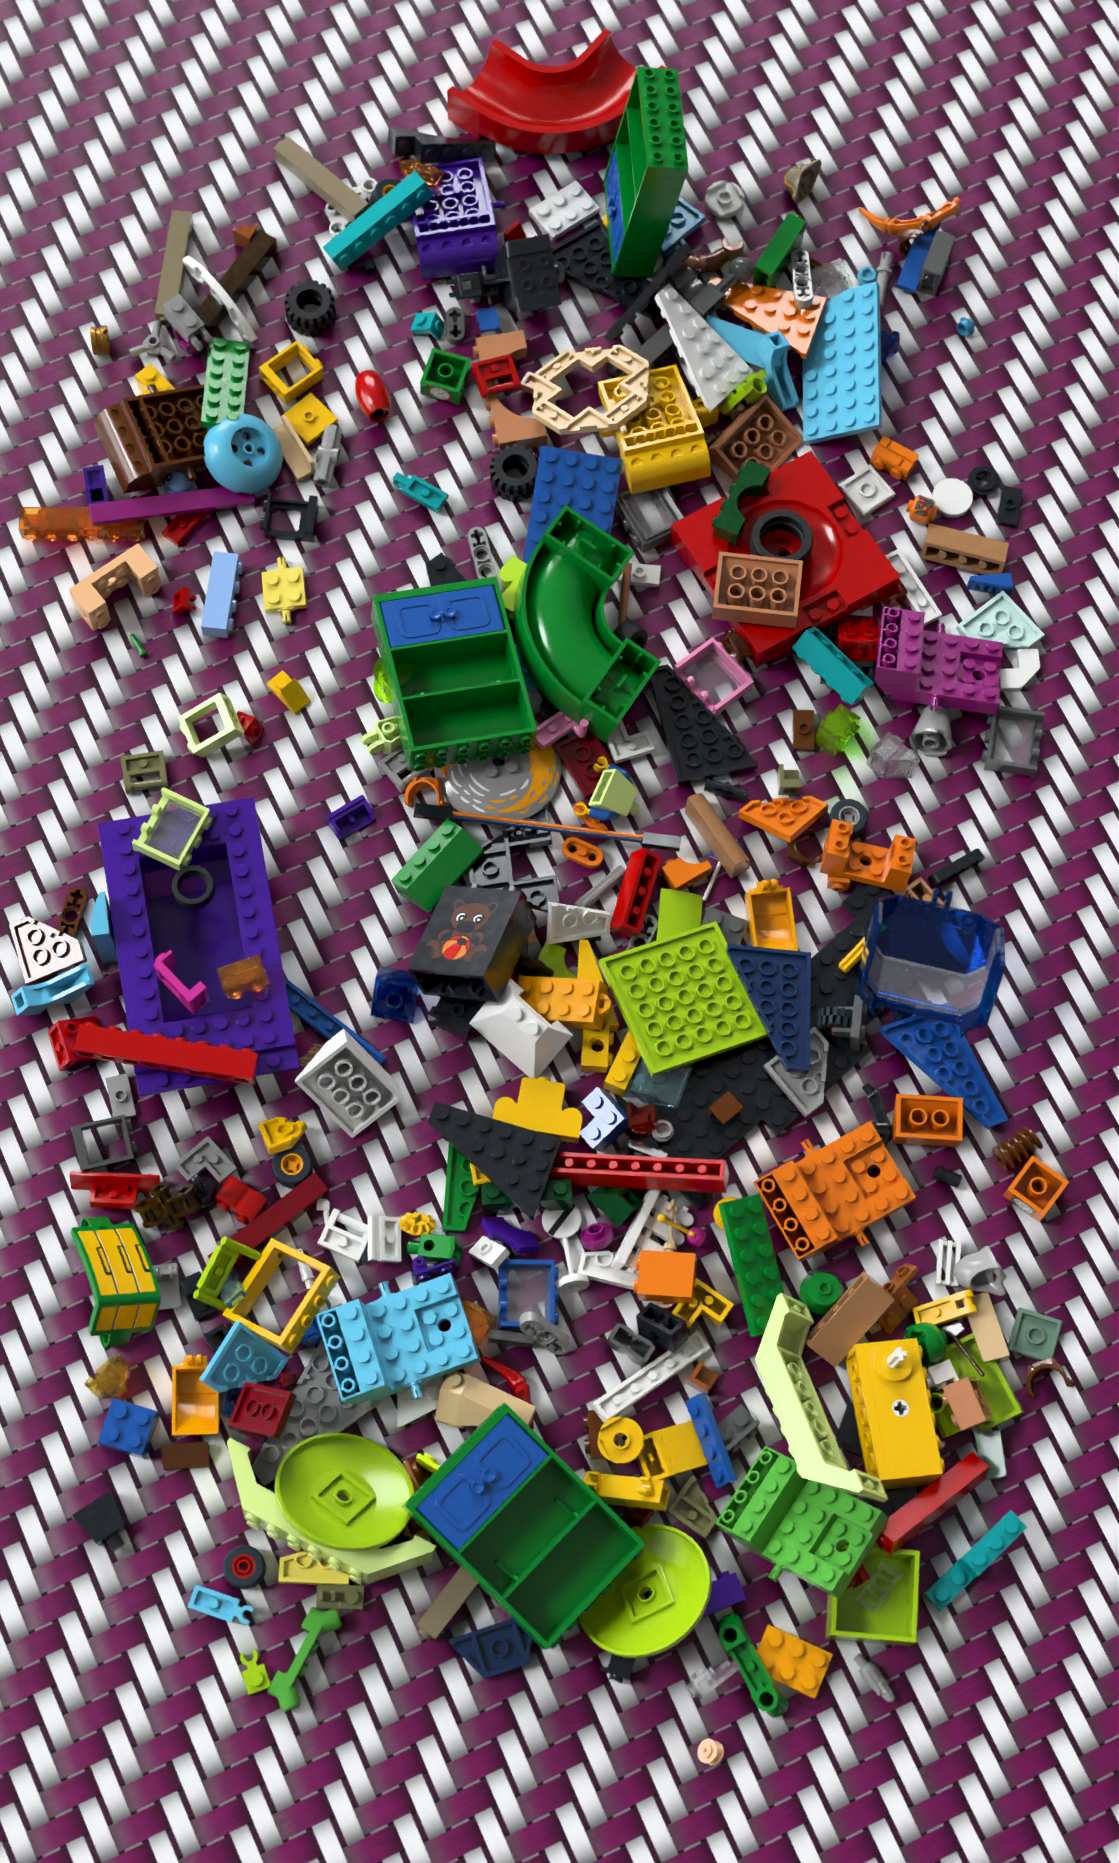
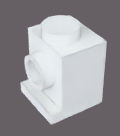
M950 1360L926 1369L927 1380L925 1383L927 1390L934 1388L935 1391L943 1389L942 1387L959 1381Z

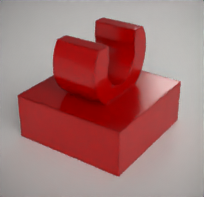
M182 587L174 594L173 614L181 615L185 611L191 613L196 610V607L191 606L189 601L194 602L197 597L190 595L189 588Z
M863 1564L860 1565L847 1588L853 1586L855 1589L871 1579Z

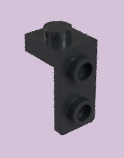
M527 940L514 970L523 976L552 977L554 975L552 969L528 955Z

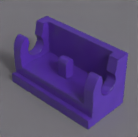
M364 795L357 797L326 816L327 824L339 842L376 821L373 815L374 812Z

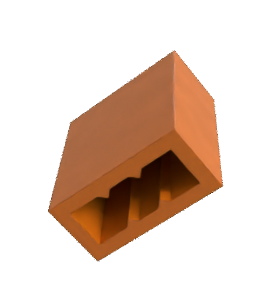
M641 1250V1257L636 1258V1271H639V1278L634 1280V1293H637L638 1299L641 1301L693 1304L697 1266L696 1254Z

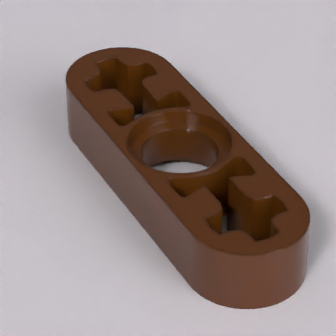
M75 886L68 891L56 929L66 934L67 929L65 926L69 927L68 934L73 938H77L88 902V895L84 888ZM80 893L82 899H78L76 904L78 908L74 907L75 900L73 896H77ZM68 913H77V919L74 922L66 921L65 918Z

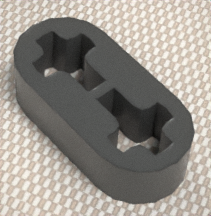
M452 307L446 312L447 340L452 345H460L465 339L464 313L458 307ZM453 315H457V323H453ZM454 330L458 331V337L456 338L454 337Z

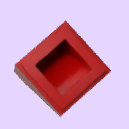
M516 221L504 232V242L527 238L519 221Z

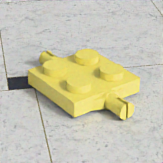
M279 557L277 558V570L261 572L264 609L266 613H282L283 624H287V622L290 624L292 623L290 612L296 609L307 608L303 567L287 568L286 558L282 557L281 560Z

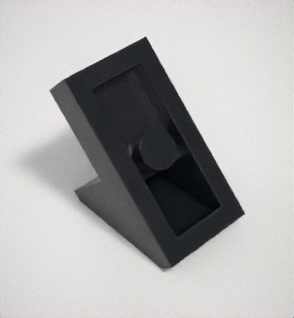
M200 1271L179 1280L196 1322L217 1313L215 1307L193 1298L194 1292L199 1288L196 1285L201 1277Z

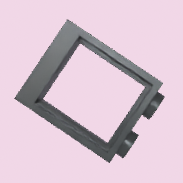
M936 231L924 262L916 291L935 297L948 264L956 236L948 232Z
M125 1115L71 1127L81 1171L134 1160V1154L138 1153L136 1141H131L130 1132H133L131 1119H126ZM121 1123L127 1155L90 1163L83 1131Z

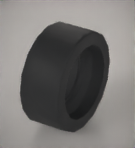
M190 865L184 867L175 874L172 880V890L175 899L186 909L198 910L204 908L212 901L215 895V885L211 874L200 866ZM192 876L201 877L207 885L205 894L196 899L184 897L180 890L182 882Z

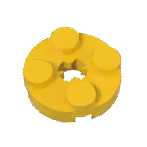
M613 1417L602 1425L598 1435V1447L607 1460L615 1464H627L634 1461L643 1450L644 1434L635 1421L627 1417ZM618 1434H622V1437L623 1435L627 1436V1440H625L626 1445L621 1447L619 1444V1446H616L615 1441H617L616 1436Z

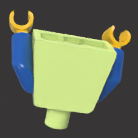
M599 757L597 761L602 763L603 766L594 764V770L602 772V775L588 804L591 808L588 809L584 803H578L576 807L583 808L584 812H574V815L581 818L586 814L589 815V818L602 821L617 820L619 817H626L628 814L636 815L640 810V805L634 802L638 791L633 785L629 773L614 764L609 765L605 757Z

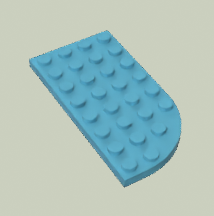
M877 282L848 289L835 296L825 305L807 358L803 359V442L806 445L882 428L880 285Z

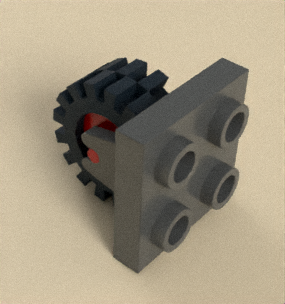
M855 995L853 1007H823L819 1009L817 1030H820L822 1033L832 1034L833 1036L850 1038L851 1050L860 1051V1044H865L866 1031L865 1024L862 1023L867 1024L868 1003H864L863 996Z

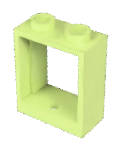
M222 693L216 694L178 717L181 723L180 730L188 740V749L192 754L202 758L244 734L230 697ZM218 708L226 729L200 743L192 723Z

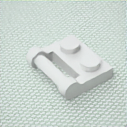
M334 1208L317 1244L359 1263L368 1244V1225L340 1213V1210ZM338 1221L364 1234L361 1238L335 1227L334 1224Z

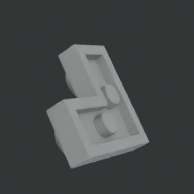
M209 1136L174 1164V1167L188 1183L192 1181L194 1175H199L207 1169L221 1185L230 1175L237 1171L236 1166Z

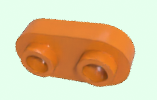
M576 837L567 838L563 842L562 853L565 858L590 869L601 865L603 852L597 846ZM575 848L577 851L572 853L569 849ZM594 856L596 860L590 861L588 858Z

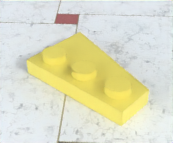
M306 1551L280 1558L278 1583L349 1585V1573L333 1571L325 1561L316 1562L309 1558V1553Z

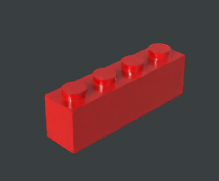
M646 848L631 852L611 919L610 931L624 938L640 934L662 856Z

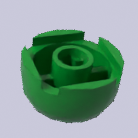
M921 1322L907 1327L908 1333L904 1334V1339L917 1338L918 1345H921L923 1352L921 1359L922 1367L927 1369L940 1363L947 1351V1336L945 1332L930 1322Z

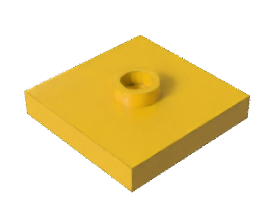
M311 392L280 417L282 421V417L286 415L299 438L307 446L324 434L325 426L338 423V418Z

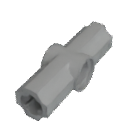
M330 424L325 426L322 443L317 450V466L313 482L319 487L326 488L331 486L334 469L338 466L340 457L339 447L343 429L337 425Z

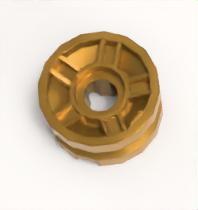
M103 325L101 328H96V326L90 327L93 355H99V353L103 352L104 354H110L107 325Z

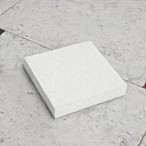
M871 464L838 485L839 491L862 518L894 498L896 494Z

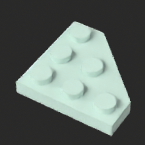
M1001 591L956 626V630L964 637L1003 642V647L1029 649L1045 635L1004 591Z

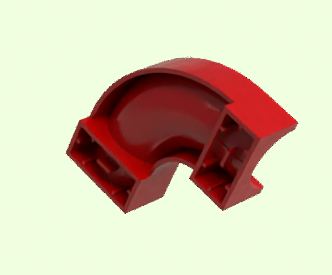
M606 28L579 57L559 66L535 64L495 39L491 43L487 61L474 82L462 92L454 86L447 90L448 119L478 140L483 135L501 145L519 151L538 154H566L587 150L616 138L637 69L621 56L613 43L611 31ZM661 65V66L659 67V68L667 69V68L664 67L663 65Z

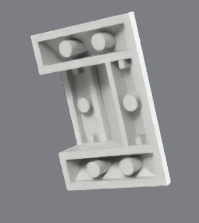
M510 978L500 1002L487 1001L469 1024L529 1078L537 1079L574 1034L558 1020L552 1024L546 1021L520 997L524 990Z

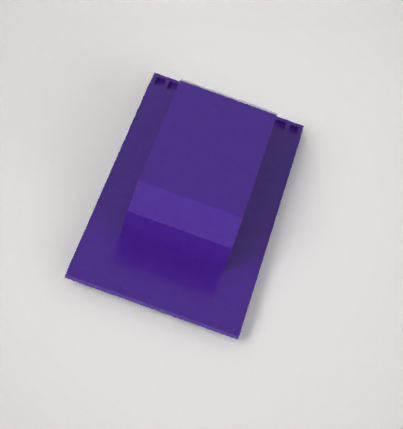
M254 797L203 805L210 809L213 820L209 829H204L201 834L202 841L197 849L194 848L190 854L192 859L188 866H200L211 874L215 885V895L206 907L198 910L186 909L176 901L172 890V880L178 870L141 852L133 851V839H139L142 824L144 822L148 823L152 814L98 823L128 1032L139 1030L144 1032L145 1035L153 1036L154 1033L165 1035L169 1039L182 1037L188 1039V1042L193 1043L206 1041L211 1046L219 1047V1045L224 1044L233 1047L235 1050H242V1048L252 1049L259 1056L256 1076L300 1069ZM184 809L165 812L148 846L178 860L200 817ZM192 876L182 882L180 890L184 897L196 899L205 894L207 885L201 877ZM169 950L173 952L177 967L171 972L188 990L192 989L200 981L206 986L211 1001L195 1015L158 978L153 964L160 954L167 953ZM133 1065L139 1097L227 1082L225 1080Z

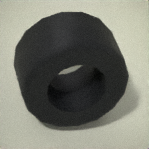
M633 620L623 621L613 631L615 636L622 642L627 637L641 648L645 647L648 639L647 631Z

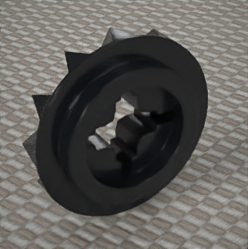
M978 466L971 470L968 475V486L978 496L986 495L988 497L992 493L995 494L999 488L1000 477L994 469L988 466ZM986 476V484L982 487L980 481Z

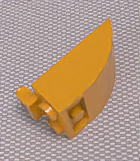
M775 879L757 882V888L749 889V892L744 895L752 946L798 951L790 887L783 888V885H779L778 880Z
M197 1354V1356L187 1355L184 1357V1363H179V1366H172V1435L219 1433L221 1393L215 1392L199 1380L210 1363L207 1362V1356H202V1354Z

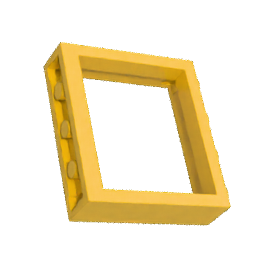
M271 1238L260 1259L256 1261L222 1315L232 1324L235 1321L242 1322L266 1342L292 1354L341 1276L330 1266ZM285 1255L320 1271V1274L279 1337L246 1320L245 1317Z

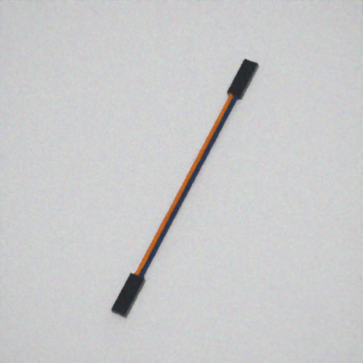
M415 803L413 818L445 821L449 819L451 821L452 819L637 842L641 843L642 847L678 852L681 842L680 836L644 832V835H635L453 811V807Z

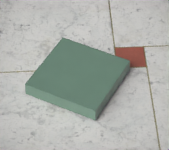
M1019 1307L1007 1347L1008 1351L1036 1361L1053 1357L1063 1321Z

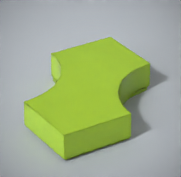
M546 941L537 961L554 971L552 977L577 978L565 965L566 949L556 944H549Z

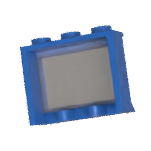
M505 1259L498 1267V1330L521 1331L520 1316L530 1311L538 1313L554 1326L559 1325V1312L555 1311V1303L559 1301V1290L555 1289V1281H558L559 1269L555 1267V1260Z

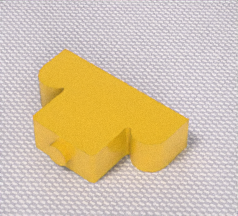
M523 1077L517 1103L509 1097H502L496 1101L493 1119L554 1136L565 1142L579 1144L582 1115L575 1108H567L562 1111L565 1094L564 1083L553 1082L547 1077H538V1079Z

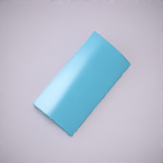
M100 892L92 912L91 936L103 964L118 962L110 904L105 892Z

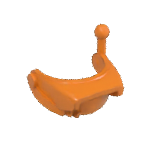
M415 777L405 791V804L408 807L412 806L415 795L420 790L428 787L435 789L438 806L451 807L450 804H446L444 801L440 777Z

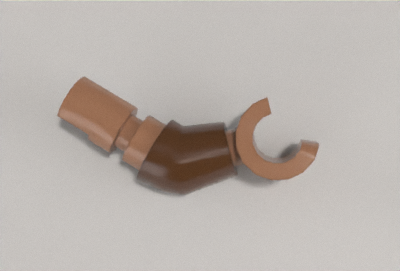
M725 237L722 242V248L712 253H706V255H700V258H696V255H690L684 263H689L692 270L700 268V270H706V273L718 271L727 261L732 262L737 257H743L744 240L739 241L737 246L732 247L728 246L729 239Z

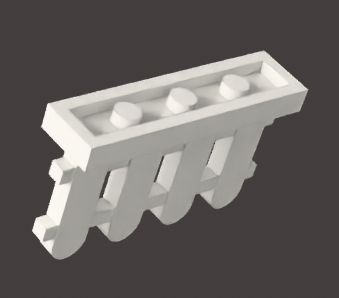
M647 1190L642 1200L643 1203L638 1208L613 1259L611 1267L619 1270L625 1266L627 1267L626 1272L632 1274L633 1271L639 1274V1271H636V1258L641 1256V1250L664 1251L662 1245L649 1239L651 1233L665 1240V1244L669 1238V1225L660 1223L657 1219L660 1214H664L666 1218L670 1219V1212H666V1206L671 1205V1203L667 1201L669 1197L663 1195L662 1198L658 1196L661 1190ZM683 1206L679 1208V1213H675L674 1222L687 1228L692 1225L694 1219L687 1212L689 1208ZM651 1209L655 1211L653 1216L649 1215ZM674 1227V1243L676 1246H680L684 1242L685 1237ZM642 1228L646 1230L644 1235L640 1234ZM633 1247L637 1249L635 1254L631 1253Z

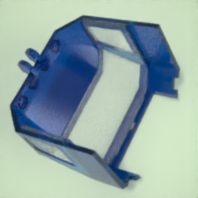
M935 887L931 902L898 894L876 898L865 934L857 994L865 1002L873 1018L875 1006H880L960 1025V1038L976 1027L981 1028L987 1025L1006 966L1004 928L983 914L950 907L953 896L952 891H947L944 905L937 904L940 889Z

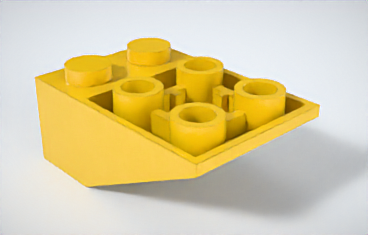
M692 1421L645 1434L644 1448L636 1458L643 1477L664 1481L708 1465Z

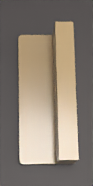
M285 415L282 417L283 424L273 430L280 440L285 463L296 481L301 482L315 474V463Z
M985 1292L974 1295L972 1300L973 1304L977 1307L978 1313L967 1317L983 1363L998 1360L999 1364L1008 1362L1010 1354L989 1293Z

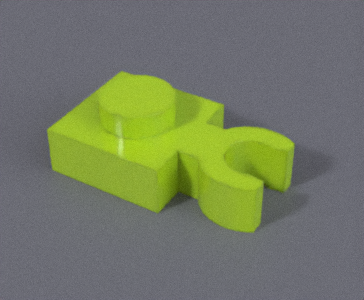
M255 1649L252 1650L253 1659L251 1661H246L244 1654H240L241 1662L247 1666V1670L241 1673L248 1695L268 1689L271 1685L265 1664L257 1665L259 1656Z

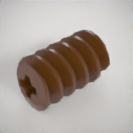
M1023 1127L1013 1137H1008L1006 1142L1002 1141L999 1146L993 1147L992 1154L998 1166L1007 1172L1006 1165L1013 1169L1015 1167L1013 1160L1020 1164L1022 1163L1021 1155L1028 1159V1150L1035 1154L1034 1146L1041 1150L1043 1145L1032 1130Z

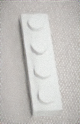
M900 549L885 555L900 576L898 589L913 611L925 612L924 626L940 619L942 613Z

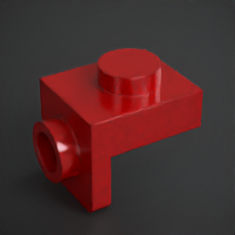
M238 711L236 714L244 730V734L241 736L249 744L254 745L265 731V728L256 717Z

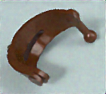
M927 219L922 220V225L919 229L897 231L899 254L905 259L912 245L909 239L923 236L922 230L929 223Z
M728 629L725 638L719 641L725 647L726 652L730 656L735 657L738 662L753 654L750 646L739 635L734 633L733 629Z
M807 828L800 835H811L815 831L813 828ZM798 837L791 843L787 842V859L793 863L814 868L817 863L822 862L821 856H816L814 861H810L801 855L797 847Z
M1054 1357L1028 1365L1026 1388L1030 1398H1036L1034 1381L1039 1373L1044 1370L1058 1371L1062 1375L1067 1387L1075 1386V1381L1070 1380L1069 1377L1067 1378L1063 1368Z

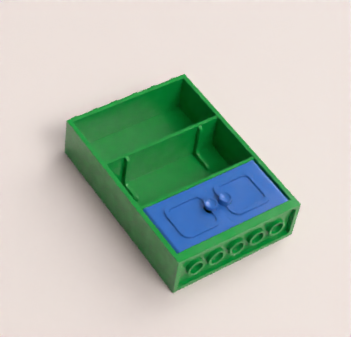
M637 67L603 179L612 276L652 277L689 170L679 76L676 69Z
M497 576L373 595L371 619L380 656L382 657V664L408 771H423L431 767L443 768L449 764L456 763L461 765L473 760L485 761L491 757L498 756L504 758L510 754H526L533 751L537 727Z
M505 1402L500 1404L401 1506L542 1649L546 1650L548 1648L554 1649L562 1641L560 1637L562 1633L567 1630L571 1631L578 1624L579 1620L577 1617L581 1613H588L595 1605L593 1600L597 1596H603L612 1587L609 1583L615 1578L619 1579L628 1570L626 1565L632 1560L636 1561L644 1553L642 1548L646 1545Z

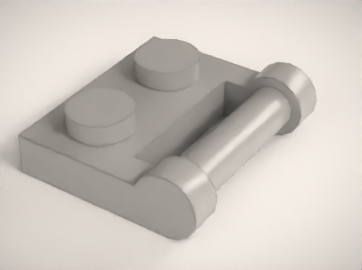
M402 745L378 762L379 766L401 793L407 789L406 787L415 777H421L426 772L434 770V767L423 771H413L401 780L399 775L408 769Z

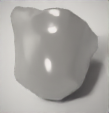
M985 1246L980 1251L963 1257L956 1263L954 1275L962 1287L999 1296L1006 1294L1003 1285L1006 1274L1002 1271V1267L996 1261L989 1246ZM992 1271H993V1272L996 1274V1276H997L995 1281H994V1278H993Z

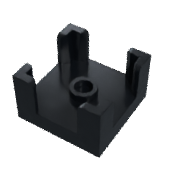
M441 997L436 1007L432 1006L428 1013V1022L468 1041L474 1030V1027L469 1023L487 1001Z

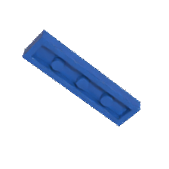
M706 1393L698 1394L685 1401L712 1478L718 1489L736 1481L737 1478Z

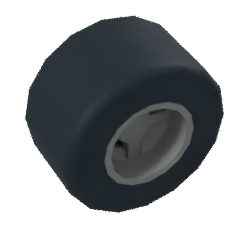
M843 799L832 807L828 826L830 827L833 819L854 824L850 840H854L860 837L865 830L868 821L867 811L860 802L853 799Z

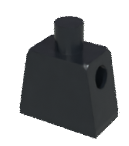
M111 1490L72 1515L98 1546L107 1542L114 1552L125 1545L119 1533L124 1531L127 1526L116 1497Z

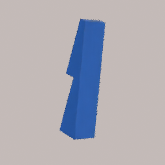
M941 223L933 230L929 229L928 232H923L922 237L914 238L896 288L915 294L924 262Z

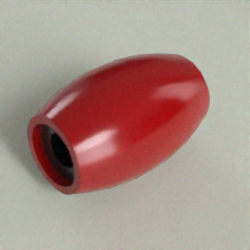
M365 370L359 373L355 379V393L361 410L372 422L386 420L391 414V399L386 384L373 370Z

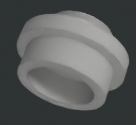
M658 1120L653 1124L651 1133L655 1140L666 1142L672 1138L674 1129L670 1122Z

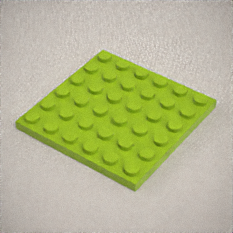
M716 921L599 959L598 965L651 1077L768 1037L726 953L727 942Z

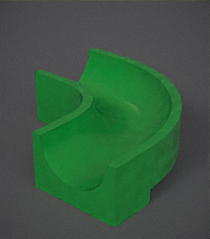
M565 504L543 534L519 580L513 609L515 637L525 667L544 696L558 710L580 725L582 719L589 722L587 731L606 743L662 661L627 637L622 642L611 631L605 618V597L621 576L635 552Z

